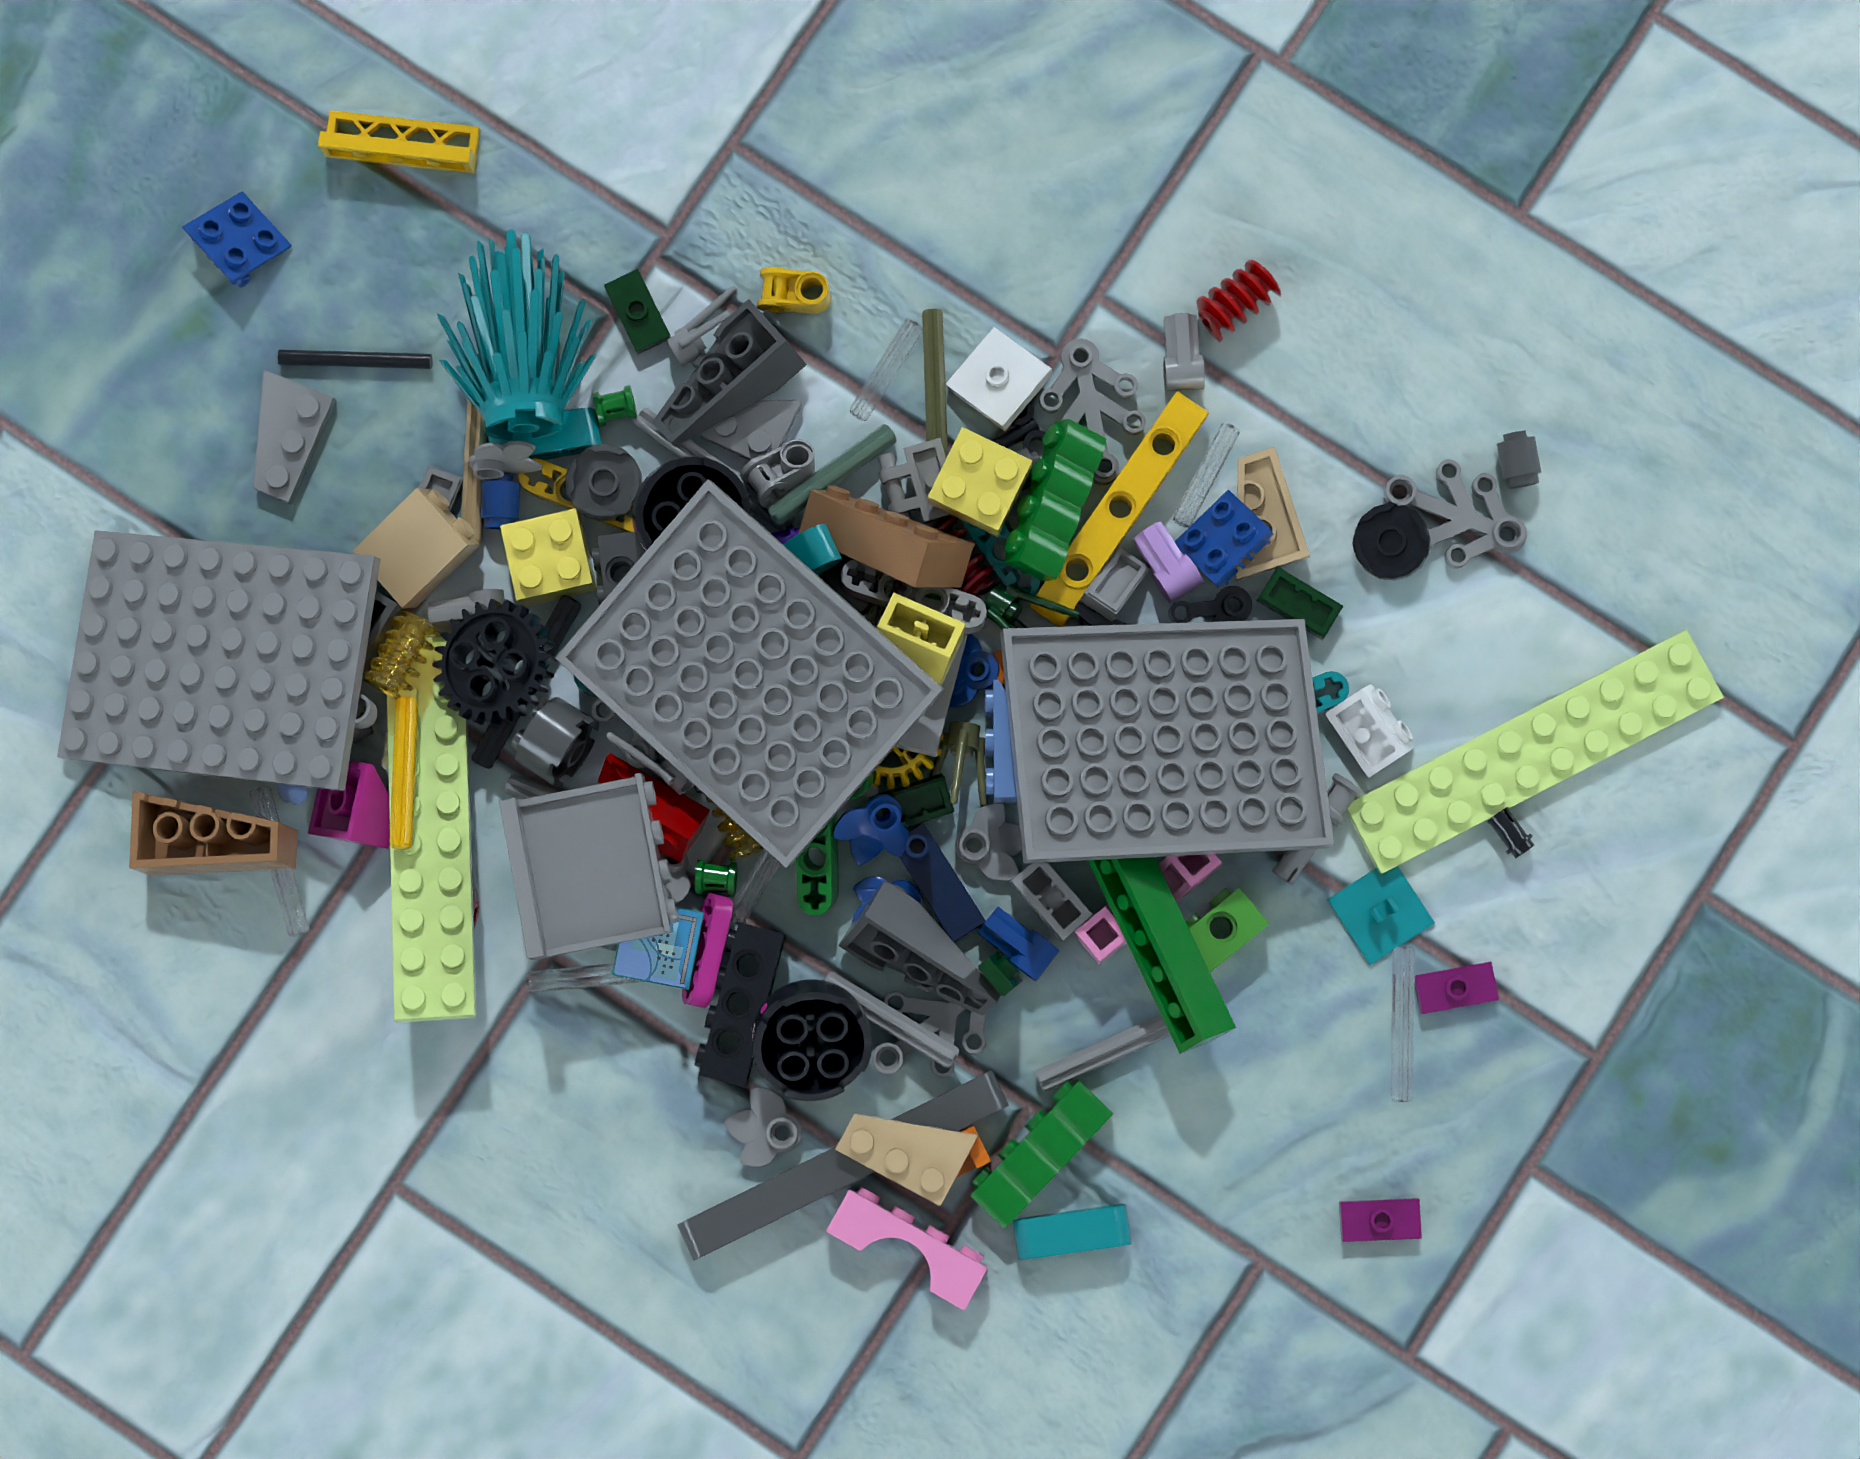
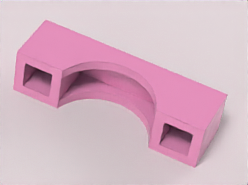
M1216 854L1167 856L1158 866L1177 903L1217 871L1222 862ZM1109 904L1075 930V937L1099 966L1127 944Z
M860 1186L858 1191L850 1188L826 1232L859 1251L870 1243L884 1238H898L910 1242L922 1252L928 1262L931 1275L930 1291L960 1309L965 1310L988 1269L987 1265L981 1263L984 1255L966 1245H963L961 1250L947 1243L949 1235L931 1225L925 1231L912 1223L915 1219L914 1215L896 1205L892 1211L878 1204L881 1197L869 1189Z

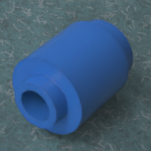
M504 474L500 479L482 481L480 518L484 519V528L501 530V525L514 523L516 520H519L520 483L513 481V475Z

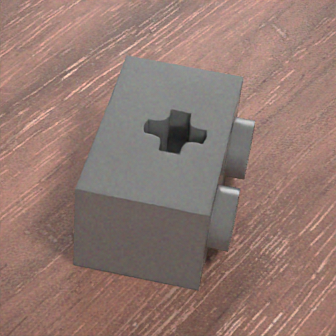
M1048 862L1031 863L1011 880L1010 884L1061 942L1093 915Z

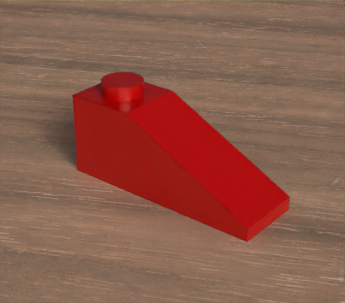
M609 753L605 758L598 783L602 784L632 778L637 773H642L645 776L646 782L652 781L657 800L656 805L650 806L653 821L660 820L664 837V844L658 845L659 852L681 863L701 834L710 809L684 794L679 795L673 788Z

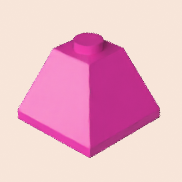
M349 761L345 791L317 788L308 834L389 849V794L373 764Z

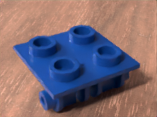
M243 191L182 227L191 237L192 241L206 254L207 258L229 279V282L232 285L237 284L240 288L250 282L251 277L248 273L292 246Z
M1228 489L1174 542L1179 550L1189 556L1192 562L1219 588L1223 583L1227 585L1228 581L1238 572L1235 568L1237 565L1242 569L1245 568V565L1241 562L1245 557L1250 561L1254 559L1250 554L1251 551L1256 555L1266 544L1269 545L1271 543L1269 538L1274 534L1261 519Z

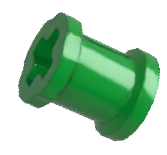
M630 385L624 386L622 391L600 395L598 392L592 393L600 427L606 426L608 421L629 416L632 420L637 418L636 405Z
M697 860L695 893L703 894L704 891L727 892L728 896H735L738 878L737 862H730L729 865L706 864L704 860Z

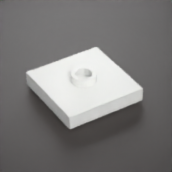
M993 327L945 385L949 391L1006 431L1054 373L1052 368Z

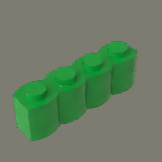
M1070 419L1057 421L1046 430L1043 437V457L1034 464L1030 473V479L1032 480L1030 493L1025 495L1020 501L1017 509V514L1019 515L1017 528L1008 535L1004 545L1006 551L1004 562L1040 581L1056 580L1063 568L1068 553V544L1077 529L1081 508L1090 493L1094 472L1099 466L1106 446V438Z
M1079 1080L1074 1085L1068 1081L1064 1083L1051 1097L1056 1104L1046 1114L1040 1109L1024 1126L1029 1131L1028 1134L1019 1143L1012 1138L997 1154L1002 1161L992 1171L985 1167L970 1183L975 1188L970 1196L1004 1229L1114 1114Z

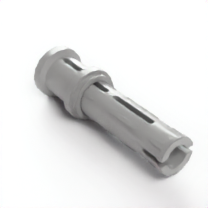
M1335 773L1332 776L1333 783L1327 790L1332 827H1337L1345 820L1343 814L1356 797L1360 798L1364 793L1352 782ZM1317 849L1287 850L1272 869V872L1293 885L1299 873Z

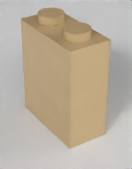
M416 488L352 551L354 554L371 555L381 559L378 581L402 608H416L480 546L472 537L475 534L473 528L460 517L456 519L447 509L450 503L436 489Z

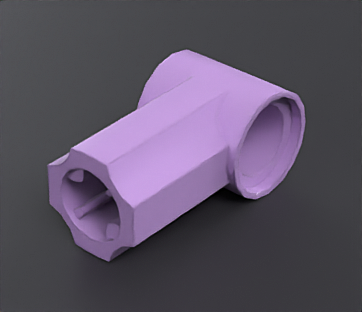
M1161 521L1147 527L1133 538L1132 541L1154 573L1152 577L1158 589L1169 603L1176 601L1203 584V579L1197 567L1189 556L1181 553Z

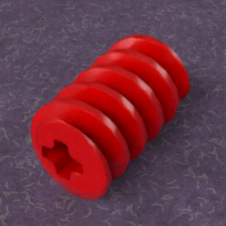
M1248 260L1245 263V271L1236 269L1232 274L1233 280L1224 278L1220 283L1221 289L1212 287L1208 292L1209 298L1200 296L1196 301L1200 320L1208 332L1219 342L1223 341L1220 331L1222 327L1231 333L1235 332L1232 321L1234 318L1243 324L1247 323L1244 310L1248 309L1255 315L1259 314L1260 311L1256 301L1260 300L1267 306L1272 303L1268 292L1272 291L1281 297L1280 288L1272 274L1254 260Z

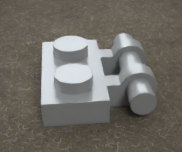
M941 438L903 448L907 463L896 466L893 453H887L878 457L882 470L879 472L881 484L886 485L891 502L888 505L890 512L899 513L911 519V512L921 510L925 524L953 516L928 504V495L946 460ZM911 477L917 496L906 499L900 480Z

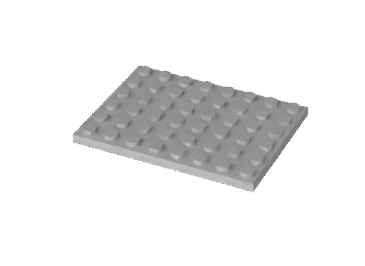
M707 480L555 657L556 660L786 868L793 864L945 690L711 480Z
M95 530L57 757L68 760L345 791L381 559L371 555Z
M1305 619L1002 629L1000 632L1024 863L1325 849L1334 845Z

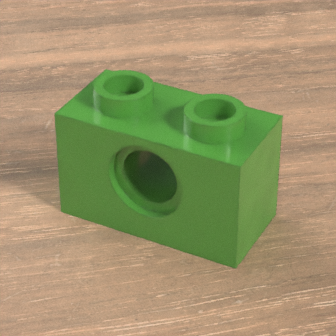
M1226 887L1208 902L1213 909L1201 918L1196 912L1185 921L1209 972H1212L1269 925L1267 920L1240 888L1231 893ZM1214 918H1223L1229 923L1230 933L1227 938L1217 939L1210 933L1209 926Z

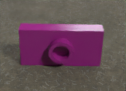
M1492 962L1413 976L1420 1014L1499 1000Z
M1419 1198L1339 1201L1342 1242L1422 1239Z

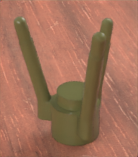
M950 722L949 733L943 732V741L940 747L941 755L936 757L930 777L940 774L950 748V754L956 756L950 803L953 805L957 804L965 757H973V751H975L980 805L984 807L988 805L985 791V738L979 737L981 726L970 722Z

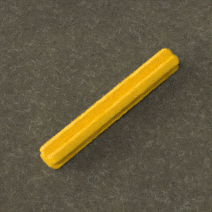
M405 696L398 697L395 704L389 840L391 847L394 849L411 848L413 839L418 702L414 697Z

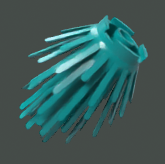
M509 229L506 232L507 245L504 248L505 254L500 251L495 252V242L489 237L490 279L493 302L484 246L479 240L477 241L479 273L475 257L473 255L469 257L475 295H472L465 276L458 273L479 354L476 353L462 322H457V328L463 339L462 346L467 356L445 316L437 314L441 325L450 341H446L461 365L456 366L460 376L447 360L439 361L454 379L456 385L484 417L485 433L488 436L513 441L512 433H532V440L549 437L561 431L562 412L597 354L590 355L586 363L585 361L577 363L573 373H571L592 322V319L586 321L579 335L576 336L586 304L585 299H582L578 303L555 376L559 334L563 319L561 310L565 270L558 273L559 256L555 254L552 259L550 295L546 298L544 328V249L542 248L537 252V269L533 273L531 236L526 232L521 234L520 251L516 244V233L513 229Z

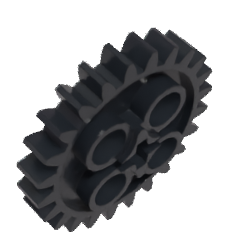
M490 599L487 608L484 604L475 602L474 614L466 609H462L463 621L461 623L453 619L450 620V624L454 629L452 634L441 632V637L447 643L445 646H438L434 649L443 656L442 660L432 663L433 667L442 671L433 680L435 683L444 686L438 693L439 696L449 700L447 707L456 712L459 711L458 715L467 720L472 718V721L479 725H483L487 721V723L493 726H498L500 717L508 723H513V711L525 717L527 715L525 707L527 702L535 706L539 705L534 694L537 691L548 692L542 681L543 678H554V674L546 670V665L556 662V659L547 654L546 651L552 649L555 643L544 638L550 630L542 624L539 625L541 618L532 612L529 614L530 610L519 604L516 607L515 603L505 599L503 604L495 599ZM506 629L504 638L497 643L499 633ZM479 635H481L484 647L481 645L478 639ZM474 650L472 660L466 664L467 655ZM523 660L521 671L514 675L516 664ZM496 667L499 672L493 670L492 668ZM504 678L507 679V681H508V683H509V685H510L509 690H507V686H506V683H505V681H504V680H505ZM491 682L489 692L483 696L484 686Z

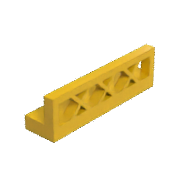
M330 110L327 132L320 131L318 147L325 157L475 174L481 130L477 126ZM338 122L354 123L361 133L358 135L337 133ZM361 124L370 126L364 129ZM381 127H390L398 137L396 139L370 137V135ZM399 129H408L403 134L399 131ZM418 131H426L431 134L435 142L424 143L407 140ZM436 133H443L444 135L439 138ZM456 135L470 136L469 147L445 145V143Z

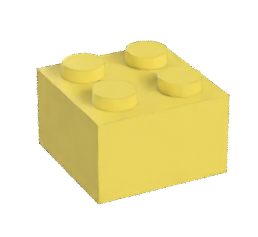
M962 427L928 495V504L998 537L1032 469L1033 460Z
M576 508L500 526L514 592L519 604L527 607L558 600L563 595L571 597L597 591L582 517Z

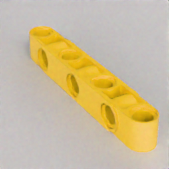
M1178 391L1174 394L1069 546L1065 563L1057 579L1045 581L1036 596L1075 610L1076 605H1079L1081 602L1080 599L1118 546H1120L1209 415L1207 410ZM1159 439L1167 440L1172 445L1173 451L1167 455H1160L1154 451L1152 443ZM1116 501L1124 502L1128 505L1130 514L1124 518H1117L1111 514L1109 506ZM1072 564H1080L1086 569L1087 577L1081 581L1071 580L1066 574V568ZM1032 603L1029 606L1058 627H1063L1070 618V616Z

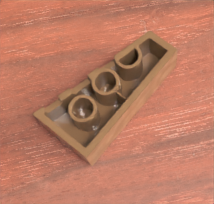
M831 485L828 486L827 490L810 491L799 533L816 525L826 524L839 553L913 587H961L974 546L972 542L916 522L902 514L879 508V504L873 501L850 497V491Z
M133 791L130 869L150 876L296 869L297 830L277 821L235 812L231 813L212 807L184 803L178 800L160 798Z

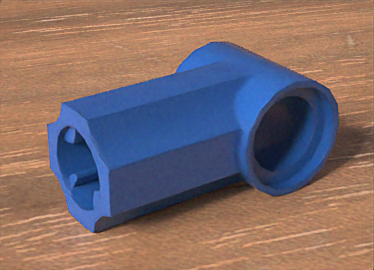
M999 906L978 931L982 938L1007 955L1020 971L1035 982L1060 951L1033 929L1031 931Z

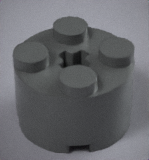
M543 696L538 700L539 705L534 706L531 715L533 719L526 730L521 729L514 736L510 749L516 752L515 760L517 763L553 786L561 787L564 783L559 779L565 774L572 778L588 757L595 743V740L589 737L592 728L599 731L600 726L597 720L562 698L554 697L548 699Z

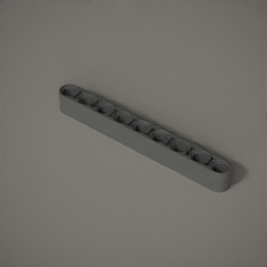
M990 1070L892 1120L959 1131L1004 1109L1009 1104L993 1071ZM836 1147L677 1224V1227L693 1260H697L876 1171L835 1150Z

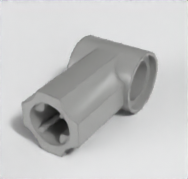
M1175 313L1165 316L1163 320L1166 357L1163 358L1165 391L1204 389L1205 370L1203 355H1199L1197 315Z
M485 589L471 592L469 597L428 602V619L432 635L439 636L441 632L452 634L454 629L450 624V620L453 619L461 623L463 621L462 609H466L474 614L475 602H480L487 608L490 599H495L503 604L505 601L504 591L502 589Z

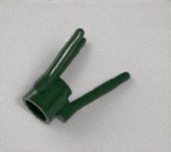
M1012 583L1007 589L1000 585L995 587L984 601L987 609L986 617L995 622L1001 629L1012 628L1010 625L1015 628H1028L1017 619L1023 609V606L1019 604V599L1073 618L1080 616V613L1076 610L1024 592Z

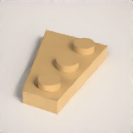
M1275 447L1238 458L1237 498L1272 530L1274 535L1269 538L1271 543L1269 545L1266 544L1256 555L1252 551L1250 552L1254 558L1252 561L1247 557L1241 561L1245 565L1244 569L1238 565L1236 566L1238 570L1236 581L1276 569L1277 566L1282 567L1310 558Z
M854 1113L835 1150L941 1206L978 1134L945 1130L938 1127L922 1126Z

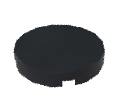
M1386 503L1373 507L1361 517L1353 535L1352 545L1356 559L1366 572L1378 579L1395 581L1411 576L1422 567L1429 555L1431 538L1427 524L1415 510L1406 506H1397L1398 504Z

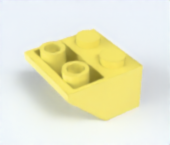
M893 592L877 629L942 686L964 639L966 623Z

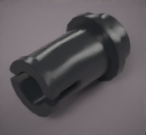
M1506 807L1487 822L1507 846L1508 850L1505 852L1507 854L1512 853L1516 859L1535 845L1531 841L1533 835L1525 833L1509 811L1510 809Z

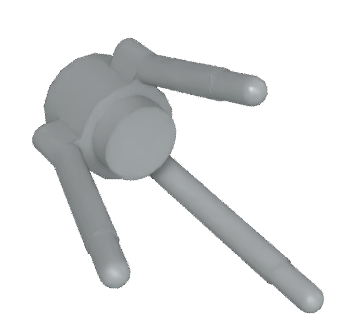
M735 286L730 287L688 324L675 331L674 336L667 339L681 366L691 362L693 367L696 368L693 364L701 351L706 349L701 336L728 319L730 314L725 311L698 329L696 327L737 292Z
M612 732L606 734L608 740L659 775L679 795L686 793L694 786L667 759L660 765Z

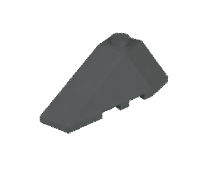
M750 299L719 325L713 334L716 340L706 355L699 354L693 363L697 367L686 383L679 384L653 420V423L674 447L778 391L807 365Z
M886 880L871 895L838 945L872 968L881 972L884 971L886 966L905 974L904 982L913 986L922 983L935 987L939 997L982 1016L998 1002L1001 996L922 905L910 897L903 888L892 885Z

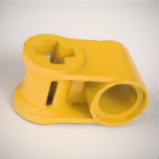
M764 267L760 269L763 286L761 299L757 301V308L759 310L770 313L820 314L830 306L832 300L831 291L826 278L819 272L789 270L779 267ZM811 286H818L823 289L820 297L814 300L806 299L803 295L806 289Z

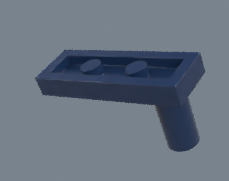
M922 823L908 832L909 838L905 844V851L899 858L951 940L955 942L984 924L986 920L927 827Z

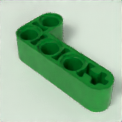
M874 772L870 774L863 782L861 788H858L849 799L858 798L871 788L875 777ZM837 813L796 859L797 900L802 911L808 915L818 916L824 914L838 899V839L833 837ZM810 848H819L823 851L826 857L825 865L819 866L810 860ZM825 874V876L818 882V876H822ZM817 885L819 894L826 895V898L821 903H818L817 896H811V892Z

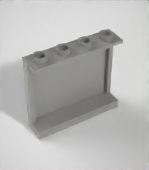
M637 773L632 778L521 800L511 798L499 801L527 959L537 960L674 932L672 923L679 922L675 899H668L665 884L672 882L667 859L660 860L658 849L659 844H664L663 831L660 820L653 821L650 807L657 804L653 782H646L645 776L642 773Z

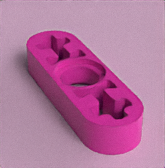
M710 893L703 901L700 912H704V918L689 990L682 989L684 1004L706 1008L711 1002L732 916L733 904L729 897Z

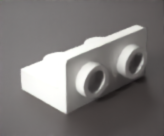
M1372 684L1360 689L1325 713L1368 778L1414 748L1411 742L1413 736L1409 728L1403 721L1395 719L1389 710L1391 707L1389 699L1381 689H1375Z

